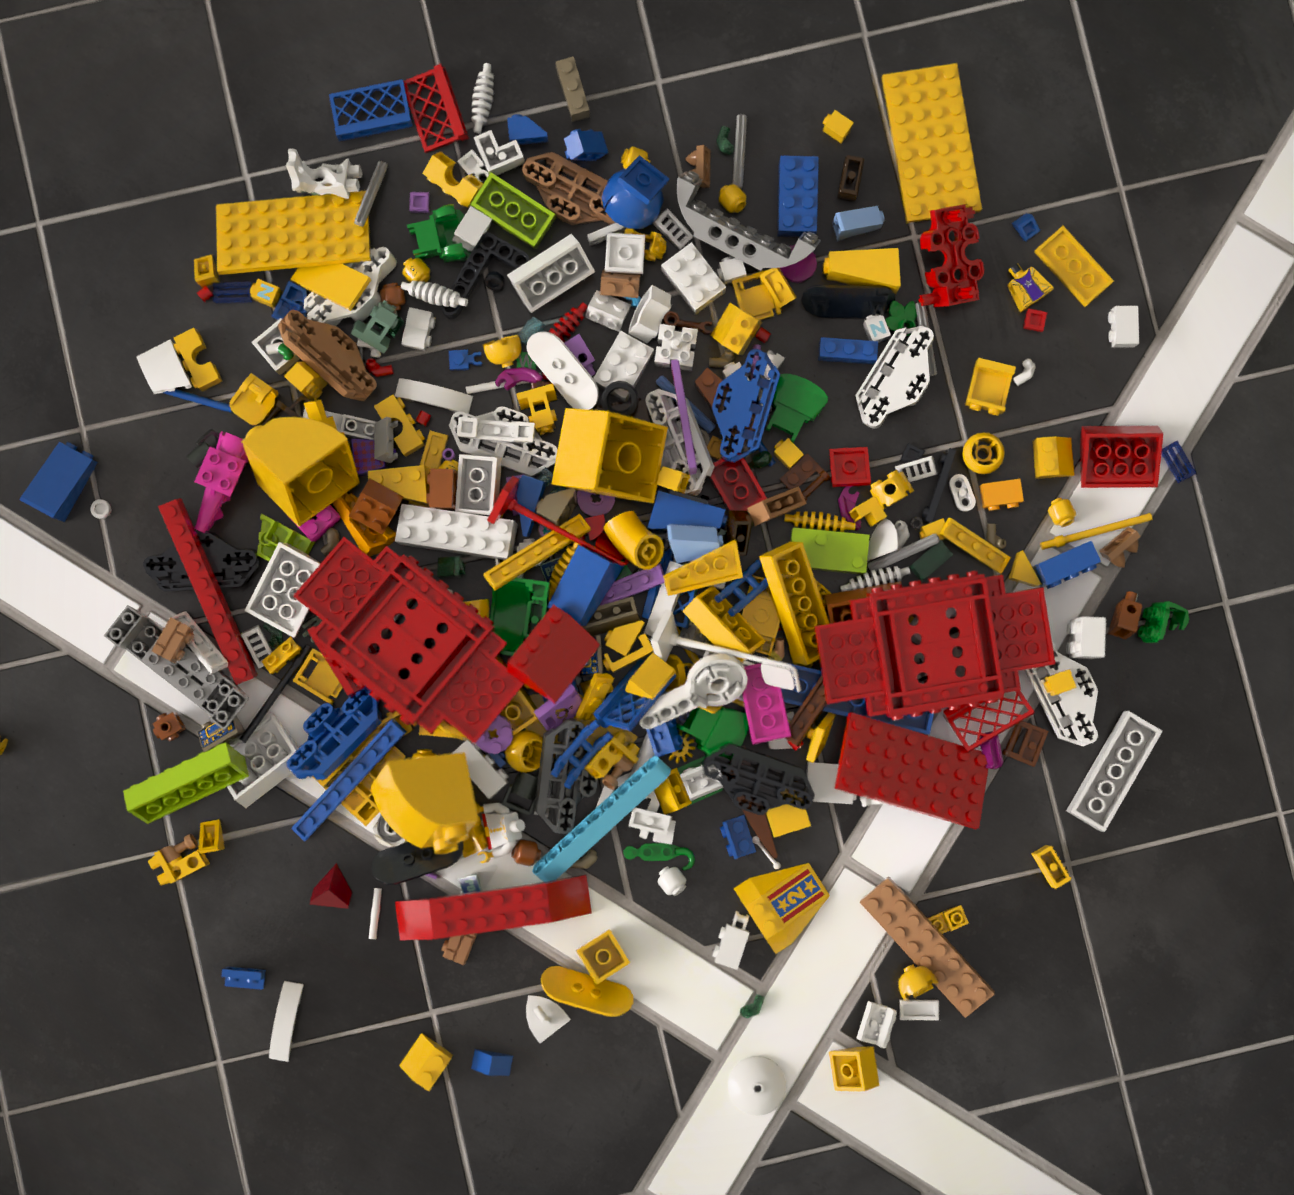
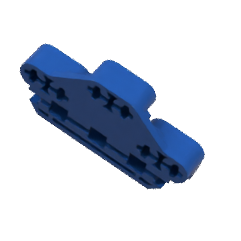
M759 349L749 351L745 364L719 383L712 412L723 437L720 455L726 461L735 463L757 451L763 436L780 373L771 362L767 353ZM759 356L753 372V379L748 381L747 377L750 375L753 365L752 358ZM767 364L771 369L767 377L771 378V380L760 377V375L764 376ZM726 387H729L730 392H727L726 400L724 402L725 410H722V412L719 413L718 408L720 407L721 399L723 398V390ZM760 389H764L760 400L763 406L752 403L753 401L756 402ZM752 414L756 415L752 429H755L756 431L745 429V427L749 428ZM737 429L738 434H735L732 452L726 455L725 450L728 449L731 439V432L729 431ZM748 440L747 447L750 450L738 455L737 453L742 451L744 441Z
M367 687L358 691L353 697L348 698L341 708L334 709L329 703L322 704L304 722L303 729L308 734V739L287 761L288 769L296 778L306 779L308 776L310 778L314 776L316 780L327 779L382 723V713L378 708L379 701L369 695L371 691Z

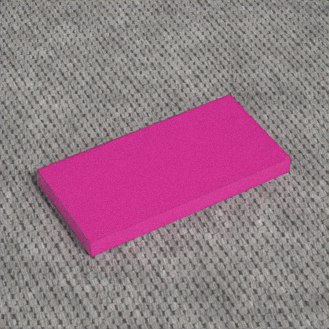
M762 663L744 666L747 675V685L742 696L753 745L791 737L781 687L765 683L761 672Z

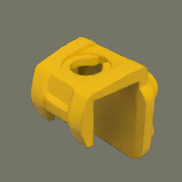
M251 373L230 400V408L233 413L247 423L259 425L275 406V399L279 392Z

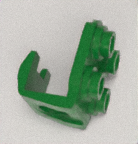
M1170 601L1153 602L1151 607H1146L1143 611L1142 616L1146 621L1145 625L1139 628L1138 636L1145 643H1157L1160 639H1163L1170 612L1173 615L1169 630H1175L1178 625V630H1184L1189 622L1188 610Z

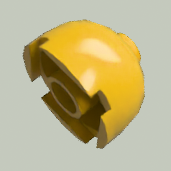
M519 335L503 337L500 340H493L483 344L487 359L493 364H502V367L513 365V361L520 356L522 349Z
M914 964L904 969L905 973L900 976L898 981L899 991L904 1001H908V996L910 995L916 998L933 989L932 984L938 985V981L930 969L923 966L915 967Z

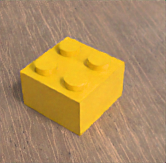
M610 929L575 950L595 984L602 982L630 964Z

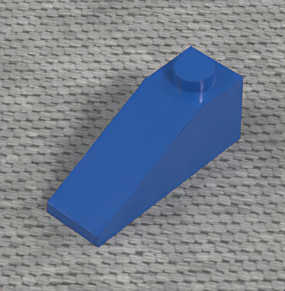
M522 475L521 478H518L519 483L516 492L518 504L536 513V506L542 500L547 482L528 475ZM519 513L522 534L525 537H530L535 521Z

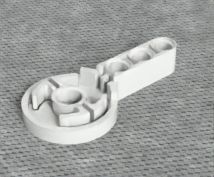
M713 654L702 658L691 668L687 682L684 685L661 695L640 719L641 726L644 729H652L698 706L706 708L707 706H722L733 702L743 693L747 685V675L743 664L737 658L728 654ZM716 679H723L719 684H712Z

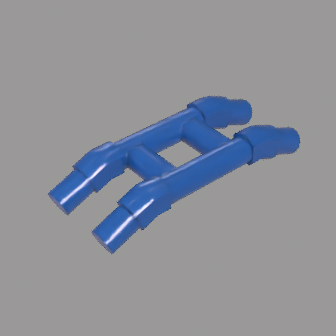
M760 557L742 573L743 578L735 579L715 596V601L718 603L727 598L732 592L740 599L737 604L728 610L730 616L739 613L769 586L767 578L759 584L752 577L762 566ZM744 581H747L753 588L747 595L739 588Z
M594 720L590 725L582 729L579 736L563 755L557 759L551 772V775L554 777H558L568 761L575 766L568 774L564 784L568 789H571L581 771L596 753L613 738V735L608 731L605 735L598 738L593 743V746L586 740L593 731L601 726L598 720ZM580 745L587 751L581 760L573 755Z

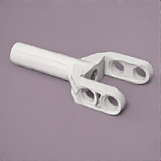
M647 733L637 756L639 760L634 764L630 773L617 779V786H621L643 764L655 756ZM604 786L596 808L607 797H609L614 790H611ZM653 790L645 799H651L647 810L657 813L660 804ZM640 829L639 837L646 839L649 831Z

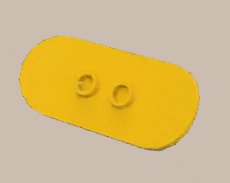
M551 966L541 976V985L545 993L553 1000L605 1016L625 1014L633 1005L634 997L631 990L619 983L603 980L595 984L590 975L561 966Z

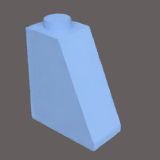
M878 206L838 212L835 214L832 224L837 241L881 229L885 218L882 210L879 211Z
M667 525L668 540L676 563L695 560L724 545L723 536L718 534L716 527Z

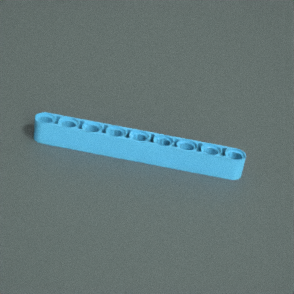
M657 756L651 757L534 865L533 874L543 882L556 880L666 780L671 773V768Z

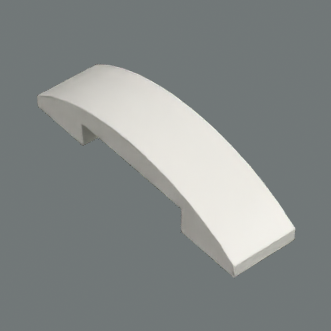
M399 378L395 393L397 398L400 397L401 399L417 401L469 414L473 396L458 391Z
M459 417L457 436L489 441L533 443L535 423L490 421Z
M284 981L271 1037L269 1058L289 1061L296 1015L304 984Z

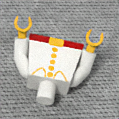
M475 803L477 815L480 812H484L482 819L488 849L492 850L491 852L481 851L477 854H485L486 859L480 861V863H487L492 857L495 859L509 854L516 846V841L522 838L521 831L525 829L524 821L518 819L517 812L510 811L509 808L501 803L484 804V806Z

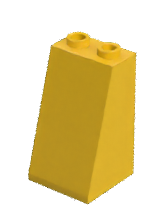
M898 248L830 251L823 262V273L827 274L828 280L853 286H886L894 294H897L901 286Z
M729 303L712 331L711 336L736 354L743 355L762 322L734 304Z

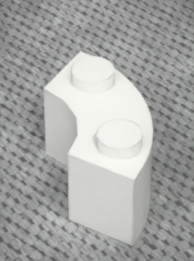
M652 285L640 300L633 314L628 334L645 343H648L652 338H656L662 319L671 309V295Z

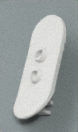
M549 332L533 334L527 342V351L531 359L572 408L592 409L597 404L599 397L598 387L592 376L559 337Z

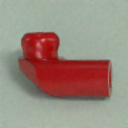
M373 358L366 361V369L375 377L393 374L392 365L380 366Z

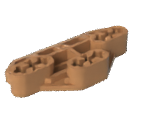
M553 152L527 158L522 167L524 178L537 187L547 209L553 212L557 218L571 225L602 220L610 225L616 223L607 213L604 215V210L606 209L603 207L602 194L608 182L607 180ZM546 159L547 165L551 167L549 169L536 161ZM562 168H563V171H562L563 173H565V174L571 176L572 178H574L573 181L570 180V179H568V178H566V177H564V176H562V175H559V173H560V171H561ZM532 169H534L535 173L531 172L530 174H528V170L532 171ZM549 177H550V178H551V181H548L547 183H545V180H544V179L548 180ZM585 180L587 181L586 185L596 189L597 193L582 187ZM559 203V207L553 208L552 204ZM600 203L601 207L595 209V205L597 206ZM573 211L576 212V216L572 215L571 217H569V213H573Z
M297 310L289 311L280 321L278 327L284 344L343 397L365 401L376 389V380L366 372L357 344L340 328L309 320Z

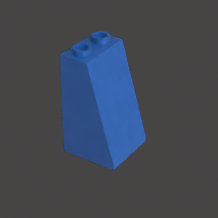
M59 442L19 500L54 519L65 522L98 462L93 460L94 456L90 453L76 451L77 446L66 442V444Z
M658 491L648 530L652 533H668L667 525L672 524L716 527L719 532L720 527H725L728 515L724 514L725 509Z
M578 545L547 607L551 608L554 604L569 614L577 623L586 626L624 565H619L582 545Z

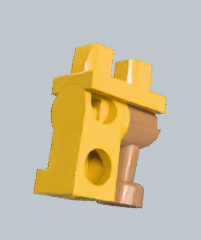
M621 731L616 732L613 738L596 753L584 768L595 779L604 777L602 783L611 790H615L617 787V779L621 774L631 770L633 765L639 760L636 756L640 748L633 743H629L625 747L623 743L627 737ZM613 766L614 769L611 775H606L610 768Z
M191 833L184 837L183 842L164 847L155 852V856L148 861L153 870L160 866L164 870V873L157 876L161 886L175 883L210 864L205 853L199 854V850L184 858L180 854L187 848L193 850L198 847V843Z

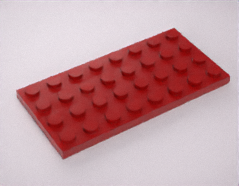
M851 712L847 716L834 789L972 829H979L989 768H985L987 758L979 750L973 749L967 752L962 745Z

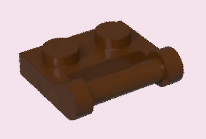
M807 453L779 480L788 490H791L798 486L800 487L817 472L819 477L802 492L805 501H807V497L831 477Z
M1025 721L1019 722L1014 726L1006 749L1002 751V755L1035 767L1049 731ZM1022 728H1025L1027 731L1018 754L1014 753L1013 749Z

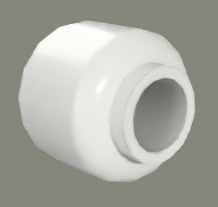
M667 866L659 872L658 884L667 895L673 894L676 896L686 888V878L677 867L669 868Z

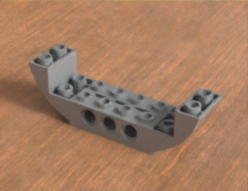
M685 171L677 178L679 207L687 224L694 231L693 236L760 271L763 268H780L795 264L807 257L821 242V240L817 239L818 236L816 234L804 232L798 239L793 251H791V247L788 245L778 244L774 242L772 237L758 234L755 228L745 227L740 224L739 220L723 216V212L706 207L707 204L700 200L694 201L703 179L699 178V174L693 171Z
M127 605L104 634V637L118 648L129 651L211 716L209 719L225 730L249 700L246 693L222 671L219 670L211 674L187 644L183 649L185 651L183 658L177 661L176 664L153 653L152 649L164 627L135 608Z

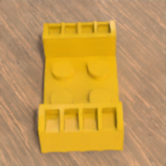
M752 575L759 584L765 579ZM750 584L748 588V593L753 590ZM768 586L745 606L742 616L766 641L756 652L771 656L780 624V617L770 587Z

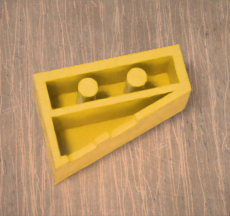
M425 465L368 471V480L370 478L403 496L404 500L429 505L426 501V496L430 489V485L427 483L429 468Z

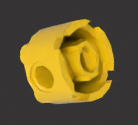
M895 470L887 475L889 479L883 482L878 480L870 485L872 488L870 493L873 497H876L883 510L886 508L885 504L889 507L908 496L907 491L910 494L914 492L903 471ZM894 484L896 491L889 495L886 488L888 485Z

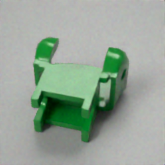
M447 204L432 211L433 214L429 216L430 220L407 225L410 234H416L419 249L413 250L415 258L425 259L440 255V259H444L445 262H466L471 252L463 248L462 243L456 244L453 242L454 232L465 216L460 210L455 209L454 204Z
M781 374L772 401L774 403L773 407L776 410L766 430L770 432L772 426L792 435L791 441L794 443L803 423L814 422L815 418L827 404L828 396L819 386L805 378L792 374Z
M724 706L716 713H710L697 707L691 710L683 726L676 725L677 728L696 737V747L707 756L720 750V747L727 743L741 746L749 726L746 713ZM722 753L719 756L731 760L734 754L730 756L725 753Z

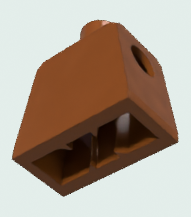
M1126 592L1125 599L1116 605L1108 634L1126 640L1136 633L1142 604L1136 602L1137 593Z

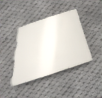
M171 339L137 356L144 376L154 394L175 391L176 387L185 386L187 389L192 387Z

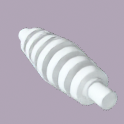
M484 63L483 71L479 72V79L476 81L477 86L474 88V94L472 95L474 100L472 101V115L474 116H472L471 121L475 124V133H481L482 125L487 123L486 117L489 116L488 110L491 109L492 105L490 103L493 102V89L491 88H493L494 84L492 82L494 75L490 73L491 64Z
M413 280L411 283L402 282L401 289L407 290L409 295L429 302V304L451 306L454 308L458 305L466 307L468 304V299L460 297V293L453 292V290L436 283Z
M893 566L894 571L887 567L886 573H884L883 569L880 568L878 569L879 575L876 574L875 570H871V578H869L866 572V574H863L864 580L859 575L856 577L857 582H854L853 578L849 579V583L840 586L841 592L872 587V585L877 586L880 585L879 583L882 585L887 584V581L894 583L895 578L899 582L902 581L901 578L903 576L911 574L909 567L900 569L898 566Z

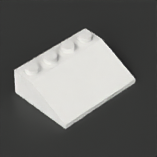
M279 542L245 611L295 638L309 609L295 599L293 595L321 563L292 545Z
M272 712L262 719L246 743L237 738L230 744L231 747L245 757L249 777L227 787L235 801L247 808L292 773L287 767V761L299 747Z

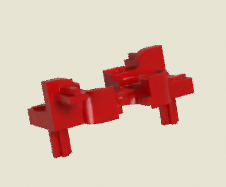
M966 204L930 210L931 228L923 232L920 237L921 250L928 249V252L940 250L944 254L945 261L941 267H935L930 272H925L928 286L935 289L932 293L920 295L918 301L921 303V306L933 304L934 307H943L980 300L977 281L984 275V265L981 259L970 261L965 255L967 245L979 242L978 239H980L976 225L968 223V219L974 218L975 210H973V207L966 208ZM950 231L954 232L955 239L953 242L949 239ZM957 269L960 271L959 280H957L954 275Z

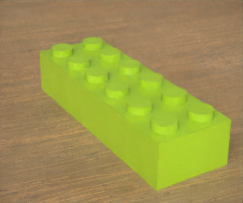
M227 743L219 744L207 752H202L190 760H185L173 768H168L164 772L151 776L147 780L124 790L127 811L149 824L249 777L245 757Z

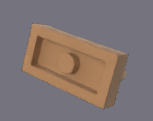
M700 145L697 146V150L687 156L686 161L696 166V169L691 171L699 174V178L703 179L700 186L702 188H709L710 150L706 146Z
M1127 527L1099 552L1102 557L1108 559L1112 564L1124 568L1125 555L1123 551L1127 550L1136 553L1138 551V539L1141 536L1136 530Z

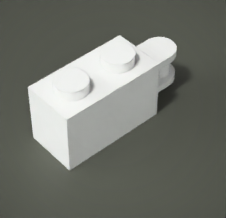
M736 911L732 925L727 923L726 927L721 928L718 937L721 938L719 946H715L712 955L715 957V963L738 969L750 933L748 930H745L749 915L746 914L744 916ZM737 921L743 923L742 928L735 926Z

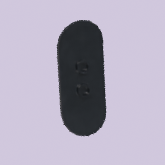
M814 285L804 291L802 296V304L805 309L812 315L824 318H866L870 315L875 316L876 313L877 316H883L889 311L891 302L895 301L894 292L886 286Z
M463 841L457 843L458 849L454 852L435 854L434 847L419 848L410 842H406L380 851L372 861L371 870L374 877L381 883L387 885L400 884L452 866L462 856L464 844Z

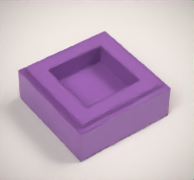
M410 192V212L429 213V192Z

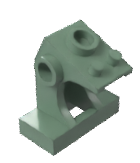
M386 300L383 302L379 301L378 306L375 305L370 312V316H372L370 321L365 324L357 320L351 334L380 352L385 353L391 340L385 335L390 328H395L399 320L395 310L397 307L388 304ZM375 322L384 326L381 332L372 328Z

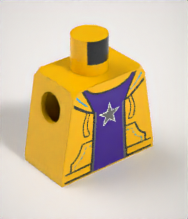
M1017 263L1009 269L1014 279L1007 286L1020 312L1054 289L1034 267L1023 271Z

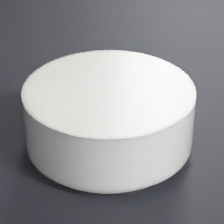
M98 499L92 503L91 513L96 518L105 519L111 513V505L105 500Z

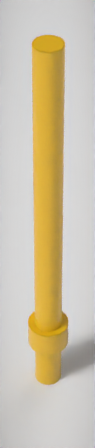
M1151 513L1067 536L1059 535L1052 540L1041 542L1040 547L1042 550L1055 546L1057 548L1063 547L1066 543L1151 521L1153 518Z

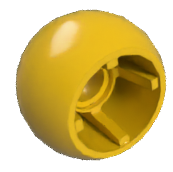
M982 432L971 436L966 441L962 455L966 466L971 471L978 474H988L1000 467L1004 460L1005 450L998 437ZM979 442H986V443L990 444L989 446H987V445H980V446H978ZM992 447H993L994 452H995V458H994V459H991V456H992V450H991V448H992ZM979 450H983L986 453V459L978 457Z
M527 730L515 734L510 745L505 749V758L508 764L519 772L528 773L537 770L540 766L542 737L535 732Z

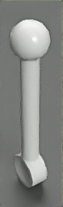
M754 836L752 839L753 843L761 848L773 863L775 869H780L781 864L776 862L761 844L758 836Z

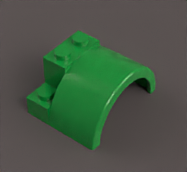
M515 578L496 591L492 588L490 620L494 622L492 625L495 628L494 633L507 642V645L499 654L513 656L523 644L525 638L530 635L550 608L547 606L549 604L550 582Z

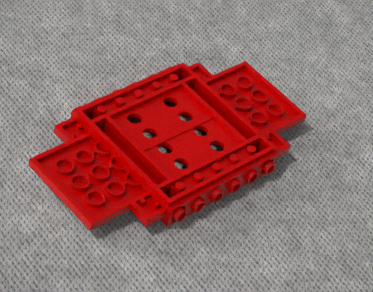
M343 537L293 595L295 599L322 620L310 636L324 647L322 649L326 654L324 658L331 664L335 662L341 666L339 670L347 677L351 674L356 678L354 682L363 689L366 686L371 691L369 695L377 701L383 700L386 703L384 707L391 713L395 711L401 715L399 719L407 726L410 723L416 726L418 723L432 735L445 720L472 743L476 744L525 684L508 673L507 668L495 659L507 645V642L494 633L495 628L492 626L494 624L492 620L487 616L482 618L477 614L479 612L477 608L472 604L467 606L462 602L464 598L457 592L451 593L446 583L442 580L436 581L433 578L434 574L427 568H420L418 566L419 562L411 555L407 557L403 554L401 557L386 546L376 559L372 560L348 539ZM416 599L418 601L417 608L409 609L407 601ZM397 614L405 616L403 624L398 625L394 622V617ZM440 623L448 625V631L445 634H440L437 631V626ZM384 629H390L393 632L392 637L388 640L383 639L381 636ZM428 638H432L436 642L435 647L432 649H427L424 646V642ZM372 644H377L380 647V651L376 655L369 653L368 649ZM415 653L423 656L420 664H414L411 660ZM403 668L410 671V676L407 679L399 677V671Z
M978 571L966 572V576L959 577V574L948 575L945 580H940V577L930 578L928 583L922 584L921 580L909 582L910 586L902 587V584L890 585L891 589L883 590V587L871 588L872 592L866 593L867 597L849 600L852 620L814 626L826 703L831 704L865 698L869 717L885 714L887 717H892V720L903 719V715L907 714L915 717L923 715L922 712L930 711V713L942 712L941 708L949 707V710L960 709V705L964 704L972 707L978 706L981 701L995 703L998 702V698H1004V693L1021 690L1018 671L1055 664L1044 588L1040 587L1006 593L1003 575L985 577L984 574H978ZM951 607L956 610V616L953 619H949L946 616L947 609ZM911 614L918 616V623L914 626L908 623V617ZM952 627L959 629V636L957 638H951L949 635V630ZM915 633H918L922 638L918 645H914L911 642V637ZM956 646L961 647L963 651L962 655L958 658L952 654V650ZM917 653H922L925 657L922 664H917L914 661V656ZM960 665L966 670L965 675L962 677H958L955 673V669ZM921 672H925L928 676L927 681L923 684L917 680V676Z

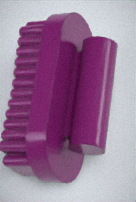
M993 731L985 732L984 734H990ZM997 735L980 745L982 754L987 758L985 768L998 769L1003 764L1000 740Z

